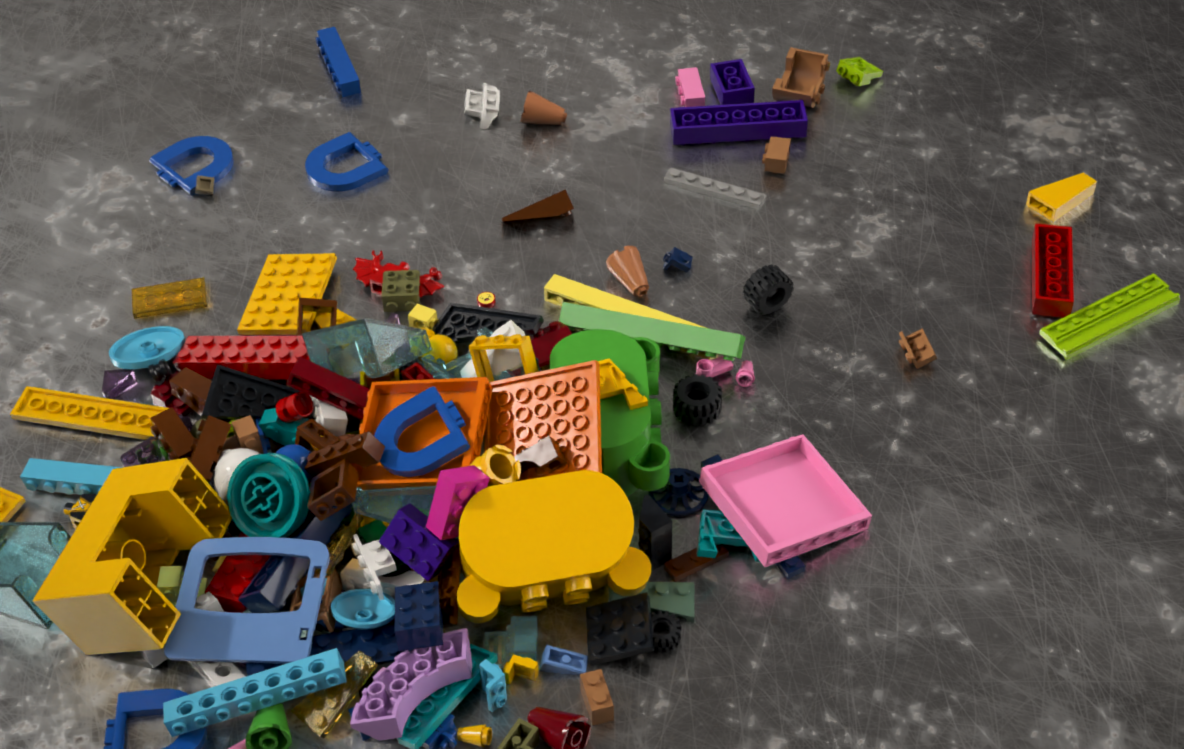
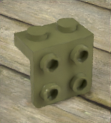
M419 270L385 271L383 273L381 297L384 312L412 311L417 304L421 305Z

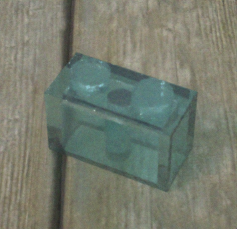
M511 616V625L506 627V636L510 638V643H506L505 647L506 656H510L511 660L514 654L524 658H531L537 662V616Z

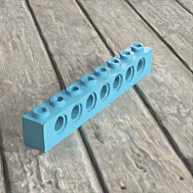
M335 648L164 702V724L171 736L175 737L345 683L347 681L344 661L338 649Z

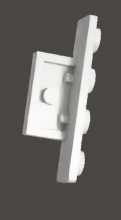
M354 534V543L351 544L355 556L359 555L357 556L360 568H365L363 572L366 581L371 580L369 585L373 595L377 593L379 600H384L378 576L396 571L395 562L389 550L378 542L379 540L362 545L358 535Z

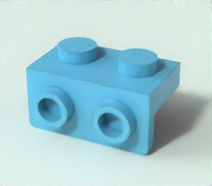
M485 659L479 664L482 689L487 694L488 710L494 712L497 708H501L507 700L505 674L497 664H492Z

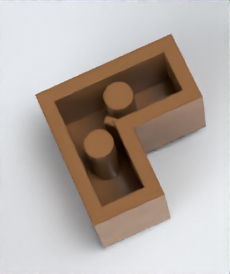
M251 415L231 422L234 436L226 438L224 446L219 452L220 455L224 450L248 448L264 454L259 432Z

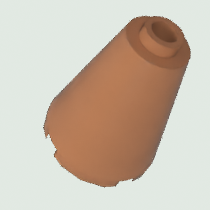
M529 91L520 123L561 125L562 122L565 123L567 113H565L564 108Z
M635 246L623 247L625 250L621 252L618 250L614 251L606 260L608 271L633 296L642 297L646 295L649 284L638 249Z

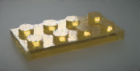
M204 277L132 289L134 319L208 307Z

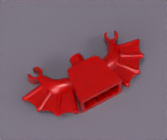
M373 250V260L355 258L356 266L353 270L357 273V280L363 282L365 287L370 285L372 293L382 296L383 273L385 271L409 270L410 266L404 261L399 265L386 263L382 266L381 261L384 258L382 250L379 255H376L375 250ZM432 267L429 270L430 274L420 276V298L426 295L432 296L435 291L444 288V285L436 282L442 278V274L437 268Z

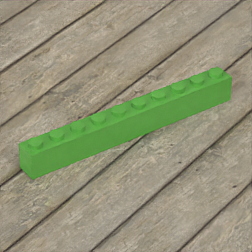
M567 302L562 303L559 322L567 325L570 331H575V328L581 329V331L592 329L613 330L631 338H649L655 341L659 348H662L663 345H667L670 350L680 351V348L687 349V353L698 355V352H704L705 356L712 358L720 355L724 356L723 359L728 361H735V358L741 359L745 336L741 334Z

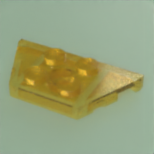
M359 513L353 516L349 526L343 523L330 537L331 541L326 545L330 553V560L325 576L331 575L336 565L343 559L344 551L352 544L353 541L351 539L364 519ZM315 568L314 573L320 575L321 569Z

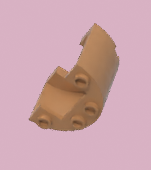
M790 47L786 56L785 72L782 79L777 78L772 88L773 99L776 101L803 100L804 106L814 108L816 104L819 105L821 100L820 94H824L825 85L823 84L825 74L830 68L828 54Z

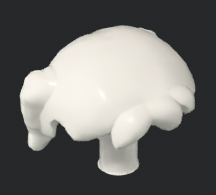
M248 448L227 449L222 451L214 470L213 485L216 493L227 505V491L232 473L243 460L260 454L257 451Z

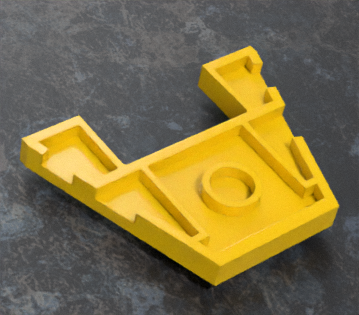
M610 358L598 361L600 368V399L624 394L630 410L648 406V399L638 392V388L625 378V374Z

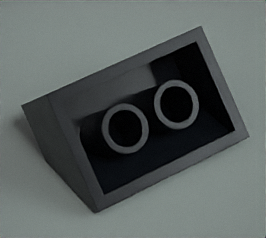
M649 494L644 495L639 517L638 545L639 550L643 551L649 558L652 572L672 559V520Z

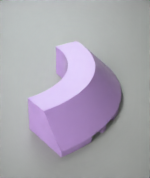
M467 628L443 633V645L413 649L410 652L405 650L394 658L395 662L387 668L382 667L374 675V681L368 688L363 689V696L360 702H356L350 722L351 728L379 741L401 738L408 717L426 697L444 686L472 678V658Z

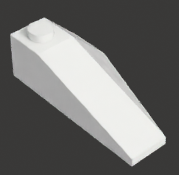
M510 320L495 330L490 337L497 335L505 337L516 334L525 336V333ZM518 348L486 349L493 375L499 376L502 374V371L508 369L513 371L523 366ZM472 358L460 371L462 378L477 377Z

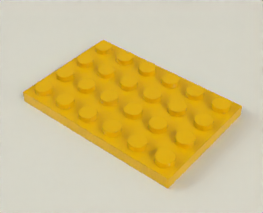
M268 254L237 328L238 334L296 335L299 298L322 299L337 260L336 254ZM303 311L302 335L309 334L317 312Z

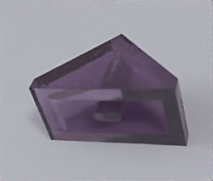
M133 369L104 371L102 385L104 398L116 400L138 384L135 371Z

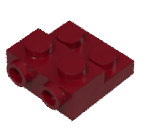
M177 370L172 376L166 377L160 386L156 385L153 387L151 397L154 405L166 408L172 407L182 420L193 409L179 398H176L171 392L172 388L169 381L179 373Z

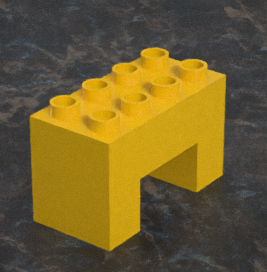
M187 458L112 469L32 601L85 655L162 649L181 613L157 588L160 566H172L180 550L192 549L196 543L202 540L222 538L232 520L229 507Z

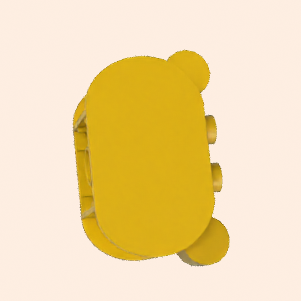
M581 470L493 485L476 493L465 506L459 523L460 566L465 577L457 590V605L460 614L472 623H485L497 614L500 605L512 606L521 604L522 612H535L547 608V599L562 596L565 605L579 604L590 599V591L600 589L606 584L621 596L639 594L645 588L651 575V563L643 551L629 547L634 531V516L630 502L622 488L603 473Z

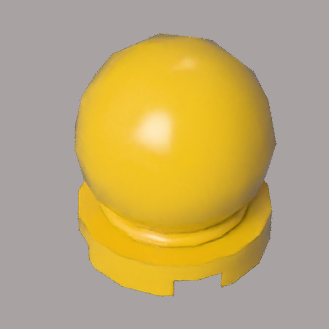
M426 327L421 328L422 332L420 335L414 336L409 352L432 371L441 372L451 368L457 361L458 350L454 341L446 335H435L433 330Z
M495 445L487 449L482 456L476 457L470 464V466L475 465L490 478L488 487L515 482L520 478L521 474L519 460L516 461L511 455L513 451L503 445Z

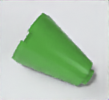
M283 702L257 710L246 735L245 745L247 749H289L292 744V736Z

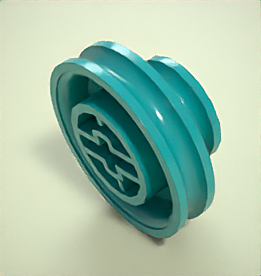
M278 453L257 454L243 460L232 473L227 491L228 507L233 521L247 536L286 538L295 533L307 517L310 489L304 472L291 458Z

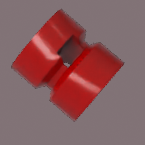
M300 391L280 399L276 405V413L280 420L285 423H291L309 416L314 408L312 398Z

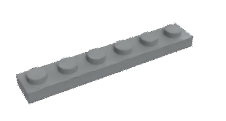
M670 168L664 176V183L757 210L761 209L766 200V194Z

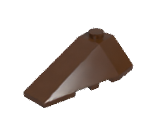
M565 189L501 218L502 222L557 217L559 215L563 218L572 214L571 210L574 207Z

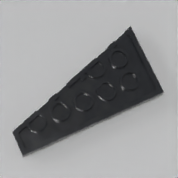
M450 303L432 330L435 332V335H446L455 344L473 342L476 337L482 335L490 337L495 330L510 320L524 331L525 336L535 335L543 324L544 319L541 315Z
M217 364L200 419H206L208 415L217 419H241L251 415L252 419H261L264 411L276 408L277 402L280 399L300 391ZM313 412L309 416L304 417L309 419H316L313 417Z

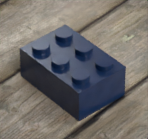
M438 581L395 587V635L399 651L443 645L442 598Z

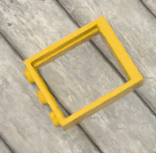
M516 334L505 337L503 335L494 337L482 335L476 337L469 345V350L477 377H487L489 382L494 381L486 349L518 348L525 375L539 372L530 336Z

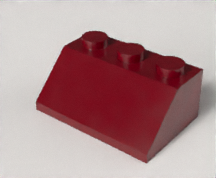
M551 322L549 326L539 328L535 335H526L530 336L538 368L550 364L552 349L559 341L572 334L568 326L562 322Z

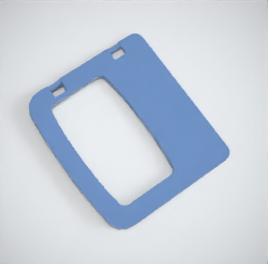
M276 537L205 539L196 543L188 556L175 607L181 615L167 639L164 650L166 657L170 660L276 664H287L309 657L325 584V575L330 560V553L326 545L320 541ZM278 555L310 559L301 607L297 611L281 613L218 612L196 609L195 603L205 563L210 557ZM315 568L321 569L319 578H313ZM302 630H308L306 640H300Z

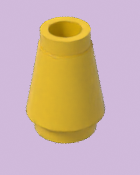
M486 724L459 727L457 740L480 747L489 746L492 741V728L487 727Z

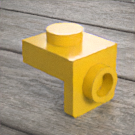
M513 654L510 662L507 661L503 668L506 684H511L515 675L536 681L539 675L538 662L528 657L524 658Z

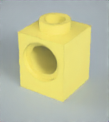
M417 304L408 314L409 328L418 332H422L421 328L425 327L432 330L438 321L437 311Z

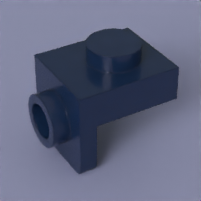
M674 247L664 255L663 269L667 270L673 265L687 273L691 269L693 256Z

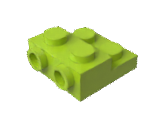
M861 57L840 59L836 72L841 77L849 79L854 85L859 87L870 84L871 79L881 77L883 74L881 69Z

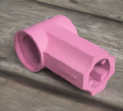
M724 356L712 360L701 359L697 362L696 374L697 376L702 374L706 375L705 377L713 378L733 370L732 361L724 360Z

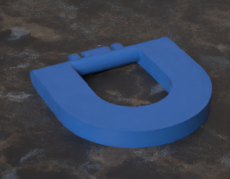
M351 132L316 147L308 155L305 162L307 177L313 185L323 190L336 192L358 188L386 175L389 171L379 160L382 158V154L370 145L368 141L361 143ZM354 149H357L369 161L345 173H332L324 168L330 160Z
M195 136L183 139L151 156L149 162L160 170L157 172V175L170 184L171 187L179 185L190 195L197 194L195 193L197 175L213 177L214 183H216L231 171L234 162L229 145L221 139L210 136ZM194 154H208L214 158L210 165L185 179L170 168Z
M433 386L390 411L380 422L374 435L385 446L380 459L381 465L394 475L415 477L429 473L466 452L470 445L460 429L466 423L453 401L451 400L445 404L437 388ZM437 410L450 433L420 451L407 453L399 450L398 439L401 433L410 425Z
M154 689L119 693L115 719L107 720L106 723L108 728H106L104 749H124L127 718L164 715V702L189 694L176 689ZM208 726L181 734L172 744L162 749H202L207 738Z

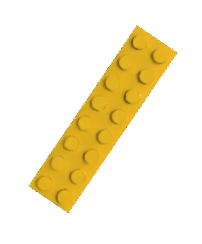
M26 386L12 409L10 416L14 420L148 441L154 439L157 442L158 437L155 438L150 430L152 426L150 418L169 408Z

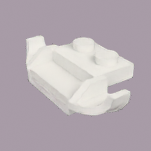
M483 83V92L467 89L464 115L479 117L481 120L480 128L488 130L489 125L497 118L499 113L500 90L495 86Z

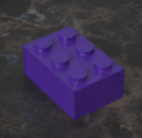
M742 59L710 64V81L720 105L754 103L755 87Z
M409 503L397 511L378 542L429 581L441 572L459 544V541L456 538L440 540L426 528L428 516Z

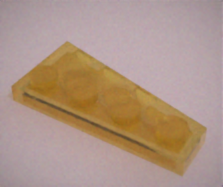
M359 650L344 663L347 682L310 693L291 712L319 737L325 738L378 664Z

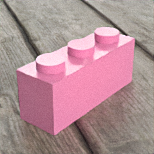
M697 67L678 69L675 83L678 86L681 106H705V94Z

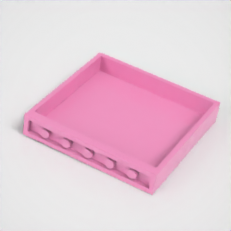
M804 434L781 442H775L772 445L758 448L748 453H742L730 459H724L721 462L707 465L701 469L699 483L764 567L852 536L869 528L872 514Z

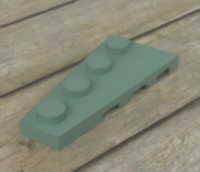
M647 582L645 588L639 593H648L651 613L658 612L659 610H662V613L669 611V616L673 613L676 615V618L677 616L687 618L689 622H694V582ZM609 587V601L629 597L621 596Z

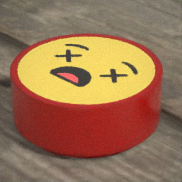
M491 292L480 293L477 296L478 306L492 308L496 304L495 295Z

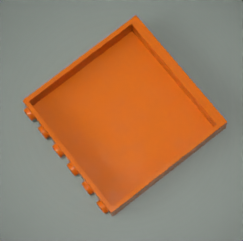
M473 377L372 382L371 388L367 393V405L363 410V422L359 427L360 434L369 431L374 436L378 425L390 411L434 386L437 388L445 404L452 400L466 425L460 429L470 448L437 469L415 477L394 475L388 472L380 462L365 468L351 463L358 472L356 496L434 494L441 470L470 466L481 453L493 390L488 378ZM436 410L407 427L398 439V449L407 453L417 452L449 434L450 431L439 412Z

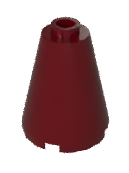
M536 707L527 716L528 723L539 728V737L552 749H584L590 738L591 725L587 722L589 719L583 715Z

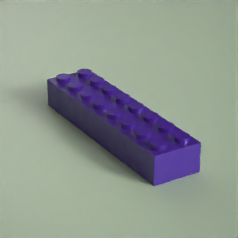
M803 100L670 108V127L673 145L770 139L771 136L780 138L807 137L808 119Z

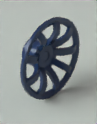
M684 468L670 469L672 474L669 476L666 486L659 490L648 491L649 496L667 515L679 517L698 512L705 506L709 497L701 485L693 486L690 484L695 478L699 480L700 475ZM704 490L703 498L697 497L692 491L699 492ZM666 492L660 500L656 501L653 493L661 494ZM687 495L689 498H691L693 501L699 504L694 508H691L687 500ZM673 496L670 510L661 506ZM678 498H681L685 511H675Z

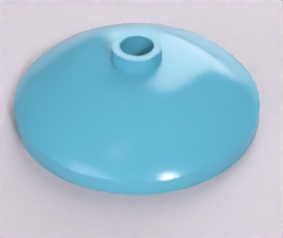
M371 589L349 590L333 599L331 614L339 623L346 627L359 630L375 629L386 625L394 619L395 600L383 592L384 600L380 601L377 593L373 595Z

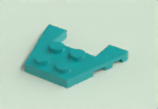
M703 509L700 515L698 557L715 558L718 553L716 545L748 546L722 511ZM752 551L755 561L760 562Z

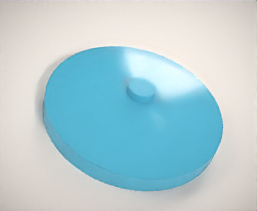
M170 326L141 329L116 341L109 350V357L112 364L121 369L147 368L151 364H158L162 359L168 361L175 357L182 348L185 337L180 329Z

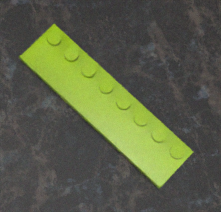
M1153 273L1041 328L1039 334L1061 353L1065 360H1068L1179 304L1180 294L1173 293L1169 289V285Z

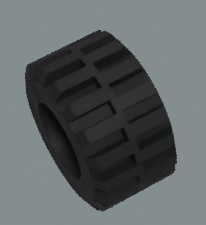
M773 264L765 265L761 269L756 270L747 279L743 287V295L745 300L758 313L769 315L781 309L788 302L792 295L794 284L778 266Z
M693 374L691 377L688 375L685 376V379L681 378L679 383L675 384L673 389V411L681 422L685 421V424L689 425L691 423L693 426L698 424L703 426L707 422L710 424L713 422V419L718 418L722 407L721 386H718L719 383L717 381H713V378L705 377L706 375L702 374L701 376Z

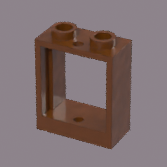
M299 298L296 336H302L303 311L331 313L329 340L323 341L327 350L334 349L337 300Z
M313 419L297 426L295 444L301 445L309 451L311 444L320 450L328 445L340 442L339 438Z
M346 458L311 480L307 507L320 521L355 501L358 472Z

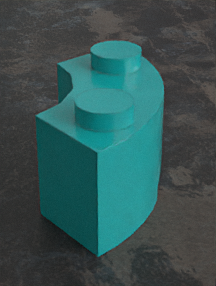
M276 408L264 411L259 427L267 437L286 446L295 444L297 426L305 423L309 418H301L291 423H285L278 417Z

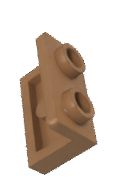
M923 328L906 337L902 331L899 332L901 337L899 343L903 351L907 349L905 356L910 364L914 363L917 369L938 359Z

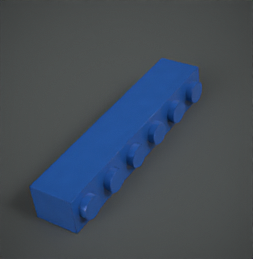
M331 27L318 30V37L315 38L316 44L320 49L321 55H323L329 73H331L333 83L335 82L337 92L340 91L342 97L361 93L359 78L336 28Z

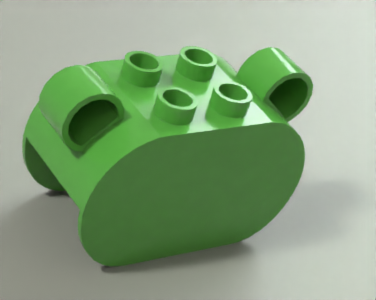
M606 329L585 330L565 337L551 351L550 369L610 358L625 374V378L638 388V392L648 399V406L630 410L624 394L600 399L602 473L613 479L622 488L626 496L631 495L638 489L643 491L661 489L669 481L670 453L668 448L661 443L660 428H651V425L662 424L661 402L658 401V398H649V395H659L660 349L658 344L649 338H631L623 333Z

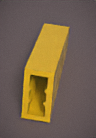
M1085 173L1068 177L1029 191L1026 205L1050 221L1055 222L1094 195L1097 181Z

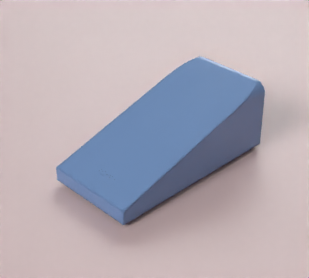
M546 645L542 654L540 671L580 675L586 673L588 656Z

